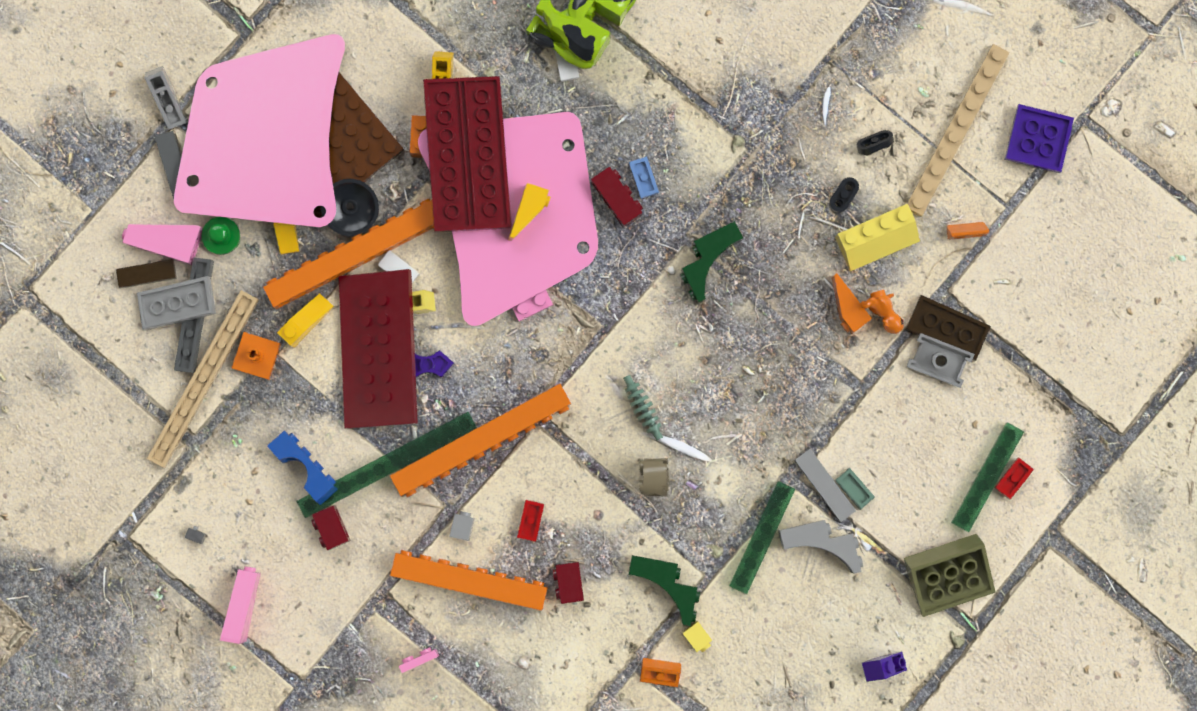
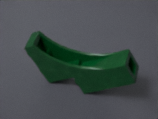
M735 221L693 242L694 247H692V251L695 257L700 259L681 269L682 273L679 275L683 284H688L690 288L688 294L693 302L696 301L697 304L704 302L706 299V277L713 262L729 247L743 240V236Z
M632 555L628 574L643 577L661 586L676 603L682 624L691 626V622H695L697 611L694 610V605L699 602L700 592L697 591L698 587L675 583V579L679 580L681 571L677 563Z

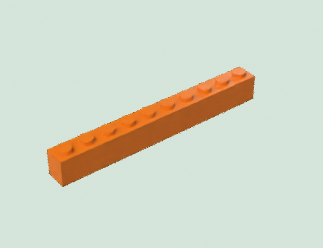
M426 199L422 201L420 206L415 209L413 207L406 209L402 212L403 215L387 219L385 221L386 224L370 228L369 232L365 235L358 234L354 236L351 242L335 246V250L330 253L328 251L321 253L317 256L318 259L302 263L300 265L301 268L295 271L294 269L286 271L283 274L284 276L278 280L277 278L269 280L263 288L272 306L277 310L339 278V276L387 253L389 250L391 251L433 229L432 200Z
M558 384L390 475L400 496L403 497L405 495L408 498L417 493L415 489L421 486L427 488L434 484V479L438 477L443 479L451 474L450 470L454 468L460 470L468 465L467 461L473 458L476 461L484 457L485 451L491 449L493 452L502 447V442L506 440L511 442L517 439L520 432L525 431V433H528L536 428L535 424L539 422L544 424L552 420V415L558 412L561 415L570 410L568 406L571 405V402L561 384Z

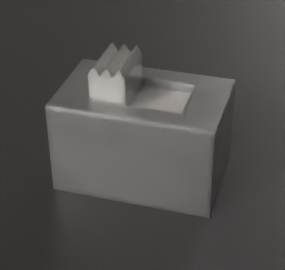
M194 526L193 528H188L185 538L203 544L207 534L198 531V527Z

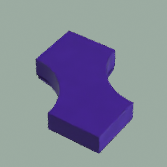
M440 350L434 355L427 357L415 354L416 378L425 373H434L443 377L454 362Z

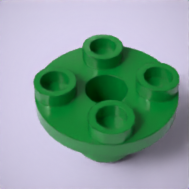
M215 217L209 220L203 227L202 242L213 254L225 255L239 246L240 230L231 219Z

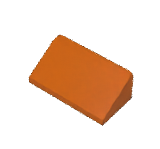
M984 222L947 225L946 227L949 240L982 237L989 233V229Z
M643 658L640 682L678 687L681 664Z

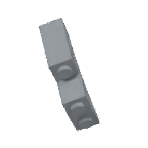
M825 520L778 530L782 549L800 546L820 548L838 557L851 573L862 572L863 561L861 556L857 555L856 548H859L857 538L853 537V534L829 538V535L832 534L831 527Z

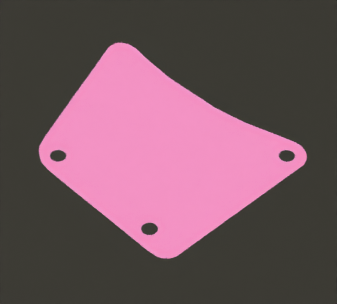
M330 34L210 66L201 74L195 86L174 193V205L178 211L182 213L312 227L326 226L334 219L336 203L329 161V131L333 94L345 51V42L340 35ZM209 77L217 78L218 84L215 88L210 89L206 86V80ZM190 175H196L199 178V183L194 187L187 184V178ZM317 206H323L326 209V214L321 218H317L313 214L314 208Z
M571 112L503 119L511 228L452 232L459 263L462 314L464 320L471 326L481 325L590 265L597 253L598 237L582 127L579 118ZM425 129L419 136L418 146L429 169L427 130ZM570 139L574 142L575 146L572 151H565L563 149L562 143L564 140ZM530 183L549 190L548 196L551 198L548 207H544L512 241L508 240L526 184ZM584 241L589 244V251L586 254L578 252L577 245L579 242Z

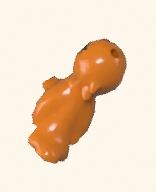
M879 290L871 293V298L867 301L861 302L862 308H868L874 314L883 318V327L887 332L897 334L902 331L904 319L894 312L890 299L894 297V293L886 295L885 290Z

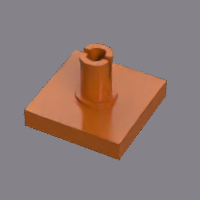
M243 332L232 369L270 380L281 343Z

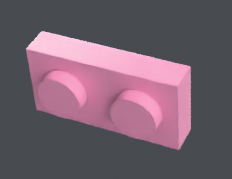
M544 290L512 307L520 322L553 306V303L547 291Z
M429 647L420 651L421 656L413 658L412 655L403 659V664L399 665L401 672H406L439 656L437 649L431 650Z

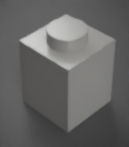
M460 511L459 515H454L449 537L470 541L475 519L471 517V513Z

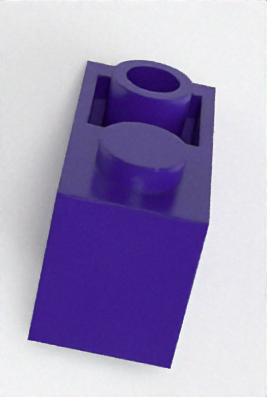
M902 651L862 662L866 682L887 679L907 671L906 660Z

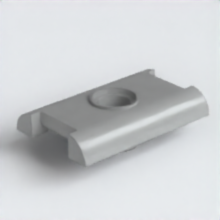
M920 333L917 341L920 342L914 359L909 358L907 367L961 388L964 380L960 379L965 364L967 361L972 362L975 354ZM939 355H943L946 359L945 364L942 366H938L935 362Z

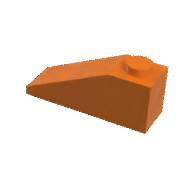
M836 273L832 277L839 318L842 322L840 325L847 333L853 334L869 322L872 317L862 308L861 303Z

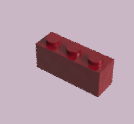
M609 166L591 179V183L620 225L625 228L642 216L641 210L643 207L638 200L634 201L630 196L632 194L630 188L626 184L623 186L619 180L621 176L616 169L612 170Z

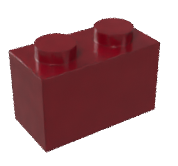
M336 505L312 514L314 519L311 522L314 529L320 532L321 537H319V541L323 548L326 547L327 550H332L351 541Z
M579 562L556 565V569H552L554 581L558 580L559 588L555 589L556 599L560 600L561 604L584 601Z

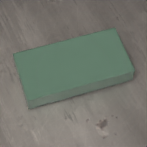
M850 468L835 480L860 510L875 498Z

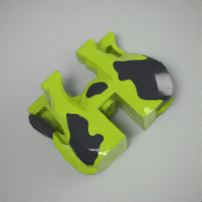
M541 0L536 7V14L543 16L547 25L540 17L535 15L526 32L536 44L554 49L567 62L578 68L589 69L595 66L610 43V32L592 22L595 16L594 11L620 26L636 0H570L567 9L562 12L556 10L550 0Z

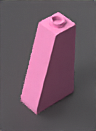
M129 224L128 228H125L123 231L122 239L123 243L128 246L192 265L193 257L196 256L202 238L203 228L197 225Z
M245 566L244 569H239L237 572L220 641L236 644L247 642L261 574L256 572V568Z

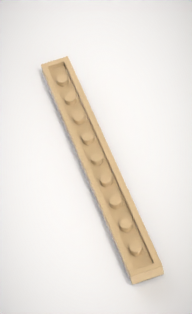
M992 44L907 202L912 213L920 217L924 214L1010 52L995 44Z
M242 290L240 291L148 455V460L162 468H166L259 299Z

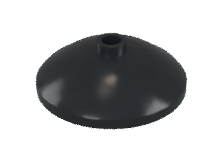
M342 179L335 182L333 190L336 214L334 219L328 224L329 228L344 236H356L368 231L375 223L379 213V203L373 189L357 179ZM348 203H352L354 205V208L352 210H348L346 208V205ZM321 206L322 216L326 214V209Z

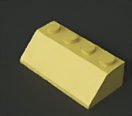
M908 204L847 229L835 236L850 272L920 242L916 221Z

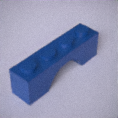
M284 430L267 447L282 463L298 461L305 465L308 477L304 489L321 505L338 490L334 485L336 481L330 474L326 476L322 472L324 468L317 460L313 462L310 459L312 454L305 446L301 448L297 444L299 439L293 433L288 434Z

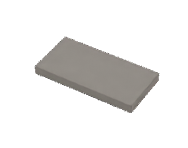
M209 276L137 293L142 330L145 331L216 314Z

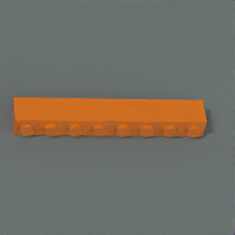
M401 550V553H395L390 576L543 610L548 588L544 586V582L533 580L532 584L525 582L526 578L518 576L510 579L506 578L507 574L495 572V575L487 573V569L479 567L475 571L468 569L469 565L466 564L449 565L450 561L439 559L436 562L431 560V556L422 554L419 557H414L412 552Z

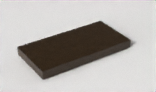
M920 295L905 330L917 336L922 333L973 353L975 355L972 360L976 361L991 326Z

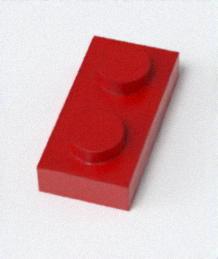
M1018 457L994 488L1011 500L1034 469Z
M525 500L517 538L536 542L545 504Z

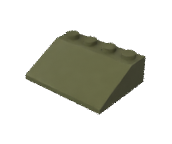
M977 533L904 558L907 574L922 617L996 593L985 544Z

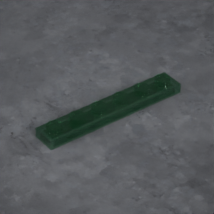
M1008 422L1005 423L951 521L952 524L966 532H970L1024 431Z
M777 481L729 584L730 587L745 594L748 593L795 492V488Z

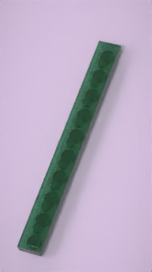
M466 412L336 480L334 485L338 490L321 505L310 494L297 500V503L304 517L308 518L312 514L337 503L477 429L470 413Z

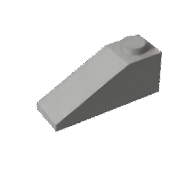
M161 66L146 72L144 78L168 130L186 123L164 67Z

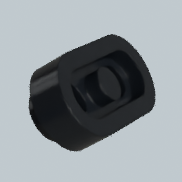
M882 130L860 139L857 142L858 153L868 156L890 147L894 143L893 133L889 130Z
M847 177L842 180L829 201L830 209L833 212L842 213L848 208L859 190V183L856 179ZM850 185L852 190L847 191L845 186ZM840 201L842 206H836L835 202Z

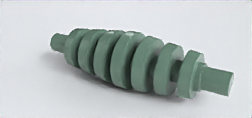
M630 375L624 377L623 379L627 385L625 392H631V395L627 397L629 400L632 398L635 400L630 405L631 407L635 405L639 407L633 411L634 414L641 411L642 415L637 418L639 421L642 419L646 420V422L642 423V426H649V429L646 430L647 433L651 432L656 441L663 438L659 428L661 423L657 425L655 423L659 419L658 415L655 417L651 415L656 412L655 408L650 411L648 410V407L653 405L652 401L645 404L644 401L649 397L648 395L641 397L640 394L645 391L643 388L637 389L640 384L638 382L635 383Z

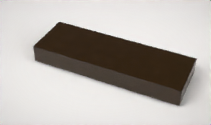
M173 259L116 269L120 289L177 279Z

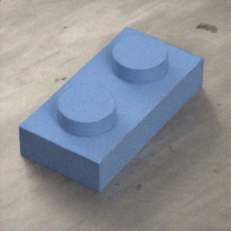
M644 157L629 162L640 199L658 194L659 191L648 158Z

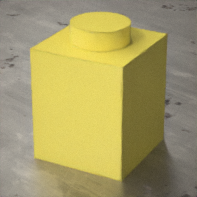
M426 290L412 292L413 313L423 314L436 311L434 292Z
M698 621L682 632L696 652L699 650L704 652L711 646L710 642L712 639Z

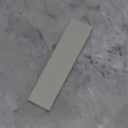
M808 449L794 460L839 522H842L856 512L855 508L811 449Z

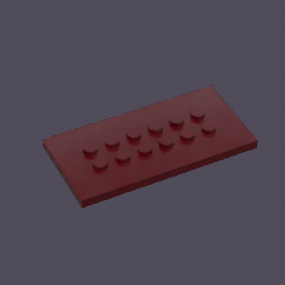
M500 76L423 79L434 233L511 228Z
M404 269L339 276L344 429L418 424L411 270Z

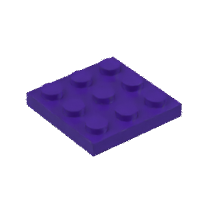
M1018 104L1004 160L1061 173L1074 117Z

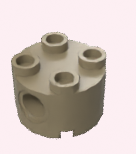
M644 458V461H640L639 467L643 480L639 481V490L641 494H644V497H668V458Z

